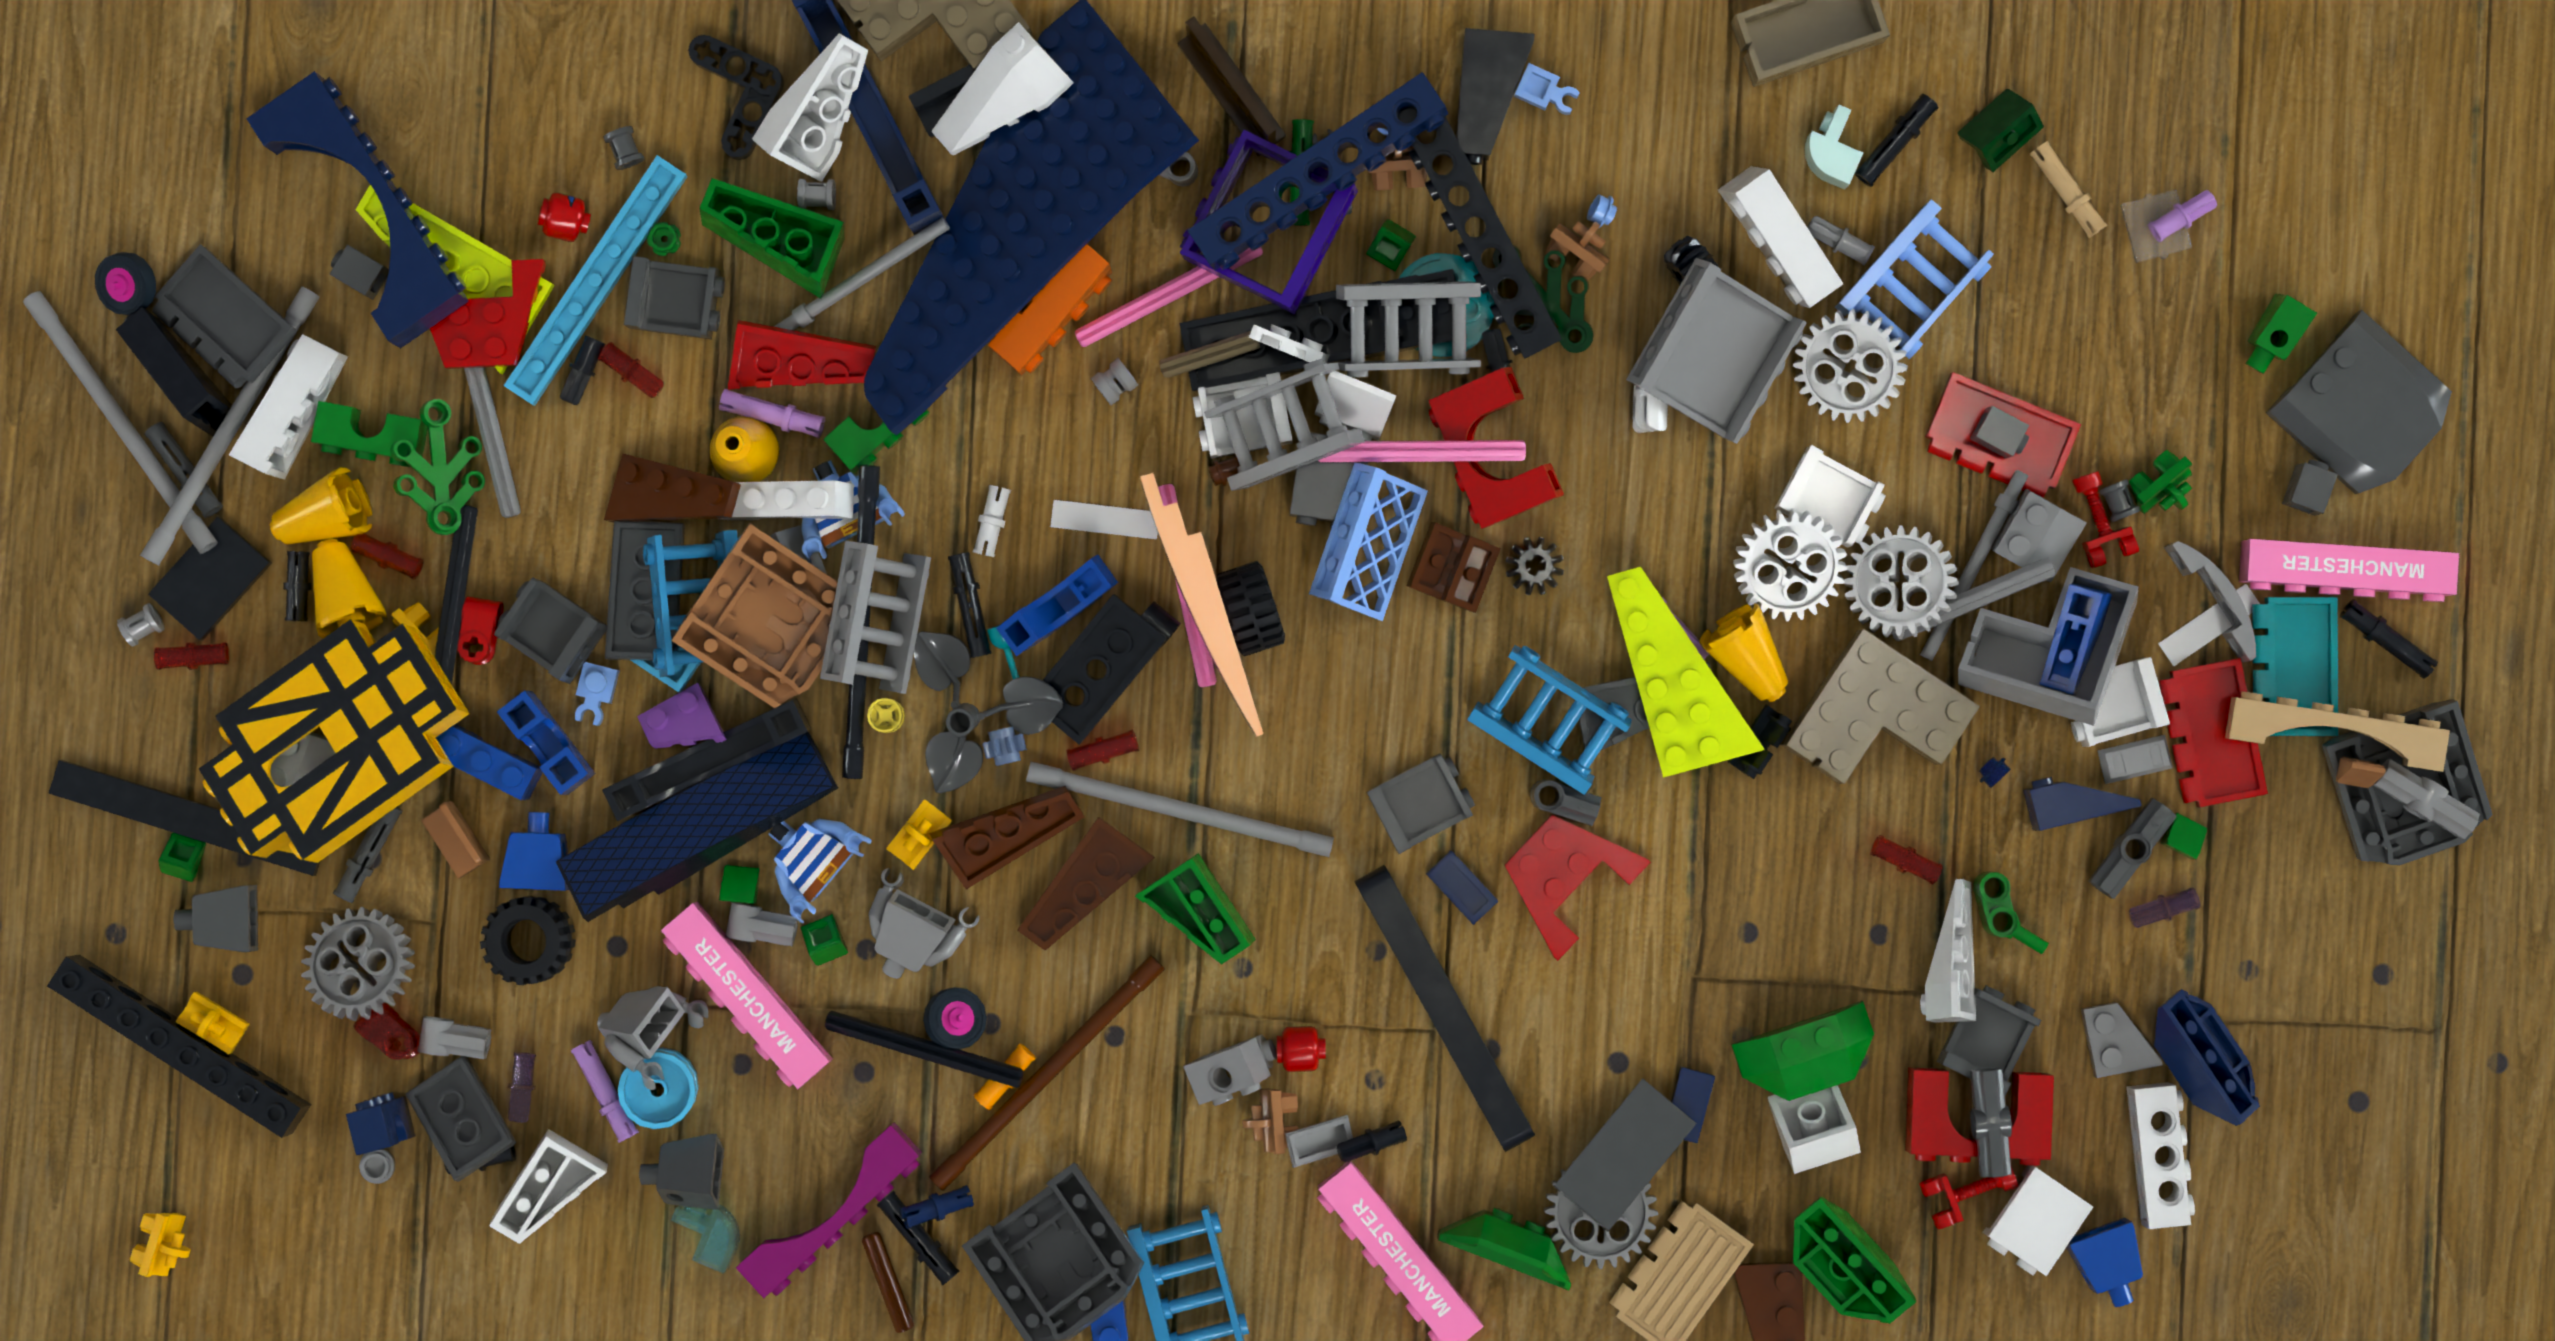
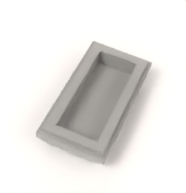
M2165 735L2097 750L2105 784L2173 768Z
M1348 1115L1285 1133L1292 1168L1337 1155V1145L1353 1138Z

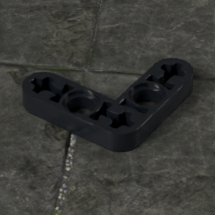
M707 35L697 36L691 41L688 49L689 56L694 64L745 88L725 129L721 143L725 153L732 159H746L752 154L757 145L752 140L753 136L769 110L777 102L783 90V76L773 65ZM707 44H710V50L718 56H722V50L727 51L720 60L719 69L715 68L718 62L709 56H705L703 60H700L701 55L697 52L698 47L705 48ZM732 58H742L746 63L744 72L737 76L729 74L727 71L728 62ZM754 64L758 65L755 72L761 76L767 77L769 73H773L772 78L776 82L774 87L768 85L766 89H762L763 84L761 81L751 76ZM751 76V82L747 83L746 81ZM750 103H757L762 107L761 117L756 121H747L743 115L744 108ZM740 121L747 128L755 129L753 134L746 130L743 136V141L747 144L745 149L738 148L736 152H733L734 147L730 140L731 138L738 139L742 132V129L736 126L737 123Z

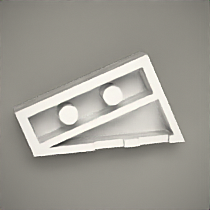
M548 1129L492 1216L489 1226L520 1244L551 1219L562 1207L579 1196L595 1180L607 1173L608 1164Z

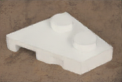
M1273 324L1270 331L1253 325L1249 338L1307 362L1323 359L1324 363L1328 361L1330 355L1321 352L1322 344L1305 337L1302 343L1289 339L1290 331Z

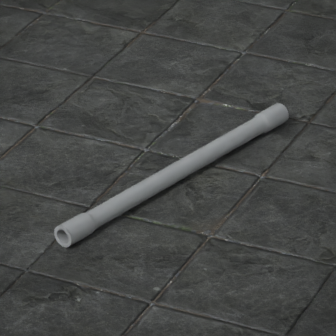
M301 286L286 311L284 319L298 331L300 326L307 320L320 297L311 290ZM294 336L253 383L246 381L162 523L155 529L140 556L158 566L160 565L172 545L177 531Z
M36 291L28 295L23 300V304L38 325L48 334L167 505L171 508L180 493L179 489L61 324L57 313L42 292ZM191 508L182 523V528L198 552L203 554L215 547L218 542L203 520Z
M1032 761L1026 778V782L1054 789L1066 786L1069 791L1296 847L1301 851L1328 858L1333 845L1334 837L1306 830L1299 831L1065 772L1060 768Z

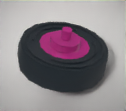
M120 252L106 257L98 265L95 273V289L99 299L106 308L116 314L130 315L141 307L146 309L153 302L156 293V279L152 268L145 259L135 253Z
M953 987L941 990L930 999L925 1008L923 1021L926 1033L934 1043L945 1048L964 1049L980 1039L985 1030L987 1016L985 1007L977 995L967 989Z

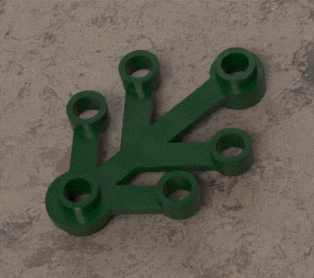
M1514 246L1520 260H1522L1520 250ZM1497 249L1493 254L1495 267H1498L1501 263V254ZM1553 250L1544 257V265L1548 269L1547 292L1528 271L1527 273L1551 319L1559 327L1556 329L1562 340L1558 342L1567 351L1580 353L1590 347L1594 337L1591 325L1584 320L1585 294L1589 290V282L1583 276H1575L1569 280L1567 290L1572 295L1569 317L1560 307L1562 268L1566 264V257L1561 251ZM1552 254H1557L1561 258V264L1558 267H1552L1549 263V257ZM1575 280H1580L1584 283L1583 292L1576 293L1573 291L1572 284ZM1520 310L1515 314L1533 316L1527 310ZM1524 323L1518 329L1522 330L1524 327L1531 328L1533 324ZM1577 329L1581 332L1582 338L1579 342H1573L1570 339L1571 330Z

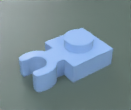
M1528 63L1514 97L1544 111L1548 103L1551 102L1555 104L1558 112L1570 115L1572 108L1565 106L1562 98L1569 95L1577 99L1580 92L1570 86L1557 87L1560 79L1559 76Z
M589 662L583 664L576 695L585 697V700L576 709V721H582L584 713L587 710H592L595 714L593 725L600 726L604 718L600 707L601 702L612 704L620 670Z

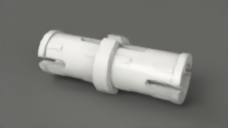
M989 485L984 513L979 515L978 522H981L973 553L982 555L984 543L988 541L985 556L994 558L1000 528L1005 526L1006 521L1003 520L1011 490L1002 488L999 501H995L998 486Z

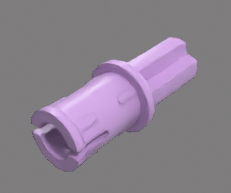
M2205 190L2182 205L2179 203L2173 205L2172 211L2148 224L2151 234L2158 242H2161L2183 227L2190 228L2193 221L2217 207L2215 197L2208 190Z

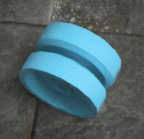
M661 1047L657 1049L651 1059H645L644 1062H657L660 1064L664 1080L657 1075L650 1077L655 1083L663 1085L664 1092L662 1095H657L656 1089H647L644 1086L641 1073L638 1070L633 1072L627 1067L621 1074L618 1085L619 1102L627 1117L639 1126L651 1129L671 1127L681 1121L695 1103L699 1089L697 1072L690 1060L676 1050Z

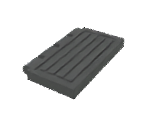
M201 244L155 295L159 301L153 307L152 312L169 328L173 327V331L191 348H196V353L214 369H218V373L235 388L241 387L246 380L253 383L297 333V330Z

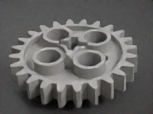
M360 907L358 914L348 908L345 912V919L335 913L333 914L334 924L332 926L325 922L321 923L324 930L322 935L317 933L311 934L317 942L315 946H305V949L312 953L311 958L301 960V963L310 967V970L302 973L301 977L311 981L305 987V990L312 994L315 993L311 1000L318 1005L322 1004L321 1009L329 1014L333 1012V1015L340 1019H343L346 1015L348 1019L356 1021L360 1014L361 1017L368 1020L371 1017V1009L382 1015L384 1013L382 1005L384 1002L395 1006L392 995L394 993L399 995L405 994L404 990L400 987L401 982L407 983L412 981L410 977L405 975V970L415 968V965L407 961L406 958L415 954V951L409 947H404L411 941V938L401 934L404 927L398 923L394 924V918L387 914L383 916V913L377 909H373L370 913L366 908ZM366 933L365 941L360 946H356L358 937ZM341 942L344 943L351 954L359 958L358 963L377 981L375 986L372 985L367 975L357 970L359 967L356 962L340 948ZM339 957V964L337 965V967L333 970H330V965L333 959ZM386 957V965L383 969L377 971L378 962ZM360 981L359 990L351 995V987L354 983Z
M1561 1169V1175H1563L1566 1171ZM1552 1180V1185L1554 1186L1557 1181ZM1648 1183L1617 1220L1624 1221L1627 1224V1231L1624 1236L1620 1238L1611 1237L1609 1231L1607 1232L1603 1228L1604 1240L1601 1243L1597 1241L1598 1223L1561 1192L1557 1191L1556 1194H1546V1198L1554 1202L1553 1206L1544 1208L1546 1214L1554 1216L1553 1219L1545 1223L1546 1227L1557 1228V1231L1551 1235L1552 1241L1563 1239L1564 1241L1560 1245L1559 1250L1563 1253L1571 1248L1570 1259L1573 1262L1582 1255L1585 1267L1590 1265L1592 1259H1596L1598 1268L1603 1269L1605 1260L1609 1259L1612 1266L1616 1268L1617 1257L1622 1256L1629 1263L1630 1256L1628 1251L1632 1249L1636 1253L1641 1254L1642 1251L1637 1243L1640 1240L1650 1243L1651 1240L1644 1232L1646 1229H1656V1226L1648 1221V1217L1658 1215V1211L1649 1208L1648 1205L1657 1199L1654 1195H1645V1192L1651 1188V1184ZM1588 1220L1592 1223L1591 1233L1582 1238L1574 1234V1227L1577 1222Z

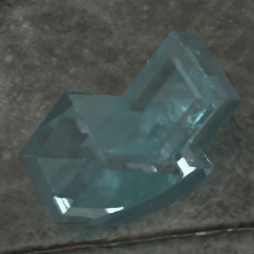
M720 1204L718 1209L712 1210L711 1215L706 1214L707 1209L677 1206L670 1221L702 1234L692 1260L725 1273L731 1266L740 1242V1231L735 1217Z

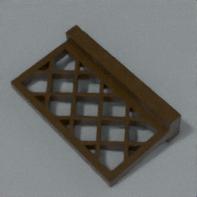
M1194 16L1186 21L1187 36L1179 41L1177 45L1242 134L1243 130H1246L1273 144H1277L1286 137L1285 132L1206 23L1201 26Z

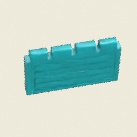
M2266 597L2265 604H2252V628L2265 629V635H2254L2256 658L2253 659V663H2265V670H2253V693L2263 694L2265 702L2276 703L2277 697L2298 700L2297 707L2309 709L2312 708V702L2334 705L2333 712L2338 713V597ZM2330 726L2298 727L2270 736H2338V728Z

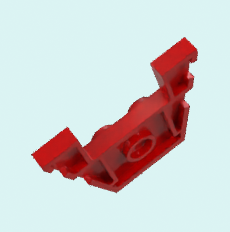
M544 259L511 260L512 297L468 299L469 302L430 328L444 368L517 366L529 326L528 320L531 309L539 291L537 289L542 273L544 274L546 267Z
M1550 815L1504 866L1542 934L1552 956L1558 961L1579 939L1554 915V911L1601 861H1604L1628 885L1651 862L1554 815Z

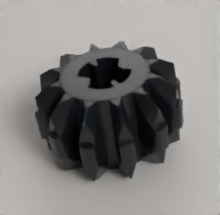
M1690 236L1676 241L1664 255L1667 269L1672 273V277L1677 280L1679 286L1696 258L1711 262L1718 267V264L1712 258L1713 255L1709 254L1706 247Z
M1527 537L1523 540L1525 552L1516 544L1511 548L1519 558L1506 557V563L1516 565V569L1508 570L1506 576L1512 577L1518 574L1520 578L1514 582L1513 587L1517 589L1523 582L1527 583L1525 595H1531L1534 584L1537 586L1538 593L1543 595L1546 593L1543 581L1552 588L1558 585L1550 574L1556 576L1563 575L1564 570L1553 567V564L1560 563L1564 559L1562 555L1553 558L1549 555L1557 547L1554 543L1549 545L1546 550H1543L1544 538L1539 537L1536 541V547L1533 548L1530 538ZM1534 557H1537L1541 560L1538 564L1543 563L1544 565L1543 570H1539L1535 575H1531L1528 573L1530 568L1526 569L1525 563L1531 562Z

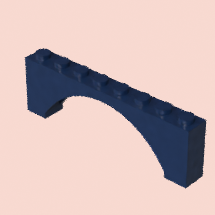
M792 0L820 54L839 33L853 41L833 0ZM864 63L858 89L852 93L849 109L908 227L915 235L941 217L944 219L945 217Z
M314 71L246 119L263 146L276 155L284 150L321 153L337 158L356 168L375 190L388 222L391 255L385 289L378 308L372 311L371 315L386 339L401 349L469 302L463 292L466 285L455 271H449L445 264L448 261V257L437 243L432 244L427 234L431 231L425 221L419 215L414 216L409 207L413 203L401 187L397 189L391 181L395 177L393 171L384 160L379 161L373 153L377 150L375 143L366 132L361 134L355 125L359 122V119L347 104L343 106L338 97L342 93L336 83L330 77L324 79Z

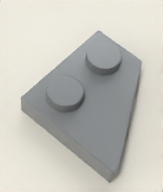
M2113 1002L2081 1009L2095 1078L2163 1065L2161 1058L2118 1003Z

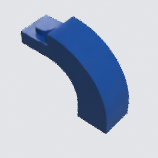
M1096 555L1053 589L1018 610L996 629L1017 657L1074 619L1119 582L1100 556Z

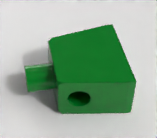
M2275 294L2248 339V342L2256 348L2245 364L2264 374L2274 358L2285 361L2317 315V312L2289 295ZM2274 331H2276L2278 334V340L2273 345L2270 341L2271 334Z

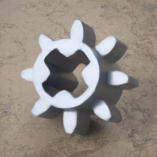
M1014 727L988 732L990 741L982 743L986 759L994 758L996 766L1021 761L1019 751L1027 750L1023 734L1015 735Z

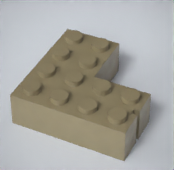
M837 0L840 7L857 30L860 31L881 62L936 21L968 65H971L973 71L977 69L992 46L1018 22L1033 36L1030 27L1010 0Z
M1776 0L1738 13L1731 21L1740 51L1748 50L1743 60L1753 87L1882 44L1890 36L1878 0Z
M1865 629L1856 631L1781 746L1806 763H1813L1817 757L1821 761H1816L1813 767L1838 784L1846 783L1881 729L1934 765H1942L1980 706Z

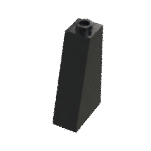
M1465 28L1456 138L1471 165H1482V160L1488 161L1531 51L1534 33Z
M143 307L128 315L124 322L115 330L181 416L213 437L232 404L159 318Z

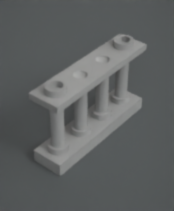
M1463 281L1336 285V299L1347 300V307H1350L1351 361L1338 362L1339 370L1347 371V376L1368 377L1369 370L1449 368V374H1470V367H1481V360L1466 358V304H1469V297H1481V283ZM1436 298H1448L1449 304H1452V358L1433 359L1432 305L1436 304ZM1402 299H1415V305H1418L1419 359L1399 360L1398 306L1402 305ZM1368 300H1381V306H1384L1385 360L1365 361L1364 307L1368 306Z
M1323 359L1309 362L1303 365L1304 372L1235 399L1234 395L1218 399L1214 402L1215 408L1204 412L1206 418L1223 416L1240 466L1237 467V474L1227 477L1231 491L1247 489L1365 442L1361 429L1347 430L1346 425L1342 426L1325 375L1339 370L1338 362L1324 363ZM1309 381L1313 383L1329 429L1326 432L1328 438L1318 442L1316 437L1312 438L1295 387ZM1279 393L1283 394L1299 441L1296 444L1298 450L1287 453V450L1281 447L1265 400ZM1253 405L1269 455L1266 456L1268 462L1260 465L1257 464V461L1252 460L1236 414L1237 410Z
M845 541L820 679L853 685L854 674L881 679L879 686L881 690L906 694L925 589L929 577L931 557L904 553L903 562H897L876 557L878 550L876 545ZM874 571L900 576L896 597L870 592ZM867 605L893 610L890 631L864 626ZM861 640L887 645L883 665L857 661Z

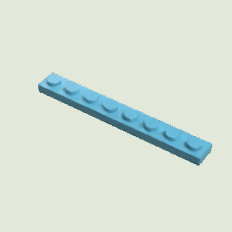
M658 155L655 157L504 384V387L534 406L537 404L633 260V256L637 254L651 229L657 224L688 176Z

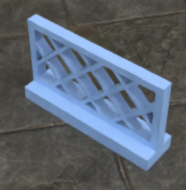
M1354 462L1309 594L1383 621L1428 490L1392 476L1377 467ZM1385 481L1389 495L1379 500L1378 493L1382 482ZM1410 491L1414 493L1412 502L1408 509L1403 510L1400 497ZM1392 502L1396 516L1385 522L1382 508ZM1374 514L1378 527L1367 534L1366 528L1370 516ZM1399 524L1401 530L1399 539L1392 544L1388 530ZM1381 535L1385 549L1374 555L1370 541ZM1363 547L1366 560L1356 566L1355 560L1359 548ZM1387 557L1390 565L1387 573L1381 576L1377 563ZM1369 568L1373 582L1362 587L1359 574ZM1351 580L1355 593L1343 599L1346 585ZM1376 589L1378 599L1374 610L1369 609L1366 595Z

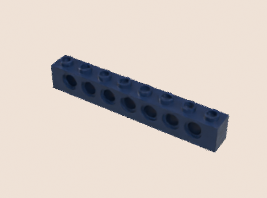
M1422 72L1187 231L1215 271L1220 267L1222 270L1228 269L1239 261L1238 255L1248 248L1251 250L1258 249L1269 240V234L1278 228L1281 231L1288 229L1298 221L1297 216L1305 210L1313 211L1321 207L1328 200L1326 198L1327 195L1336 189L1343 191L1357 181L1356 176L1366 169L1371 172L1379 168L1386 162L1385 156L1396 149L1398 152L1407 149L1416 141L1414 137L1424 130L1431 132L1445 122L1444 117L1448 115L1447 108ZM1407 108L1415 109L1417 117L1414 121L1403 123L1399 120L1400 113ZM1384 128L1388 131L1384 141L1380 143L1370 141V135L1373 130ZM1355 148L1358 150V156L1353 162L1345 163L1340 160L1341 154L1345 149ZM1324 167L1329 170V175L1323 182L1317 183L1311 180V175L1315 169ZM1296 187L1299 189V196L1295 201L1284 202L1282 200V194L1287 188ZM1268 207L1270 208V215L1265 221L1256 222L1253 220V214L1257 208ZM1229 227H1239L1241 233L1237 240L1233 242L1224 240V233Z

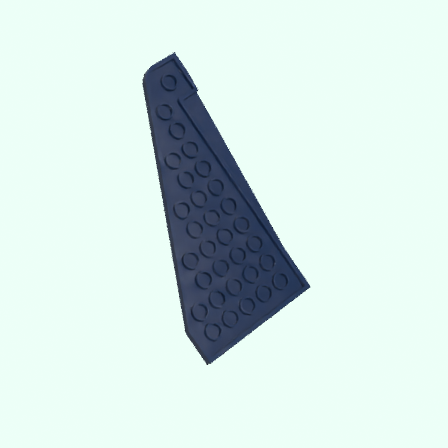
M1079 0L1047 27L1037 40L1040 46L1074 83L1049 107L1039 112L1033 110L1019 117L1020 122L1010 127L1006 124L990 133L945 219L950 229L935 238L867 370L864 380L865 396L888 429L896 436L922 415L948 389L945 385L1140 190L1199 141L1087 0Z

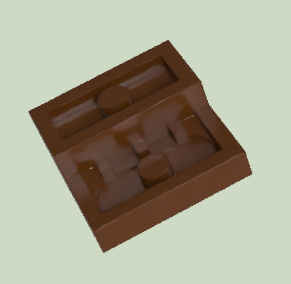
M1431 522L1406 586L1476 613L1501 548L1475 537L1464 535L1436 522Z

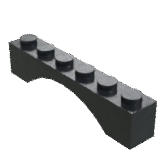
M797 698L723 732L727 739L723 742L716 743L713 739H708L602 789L616 820L619 821L732 766L811 730V727Z

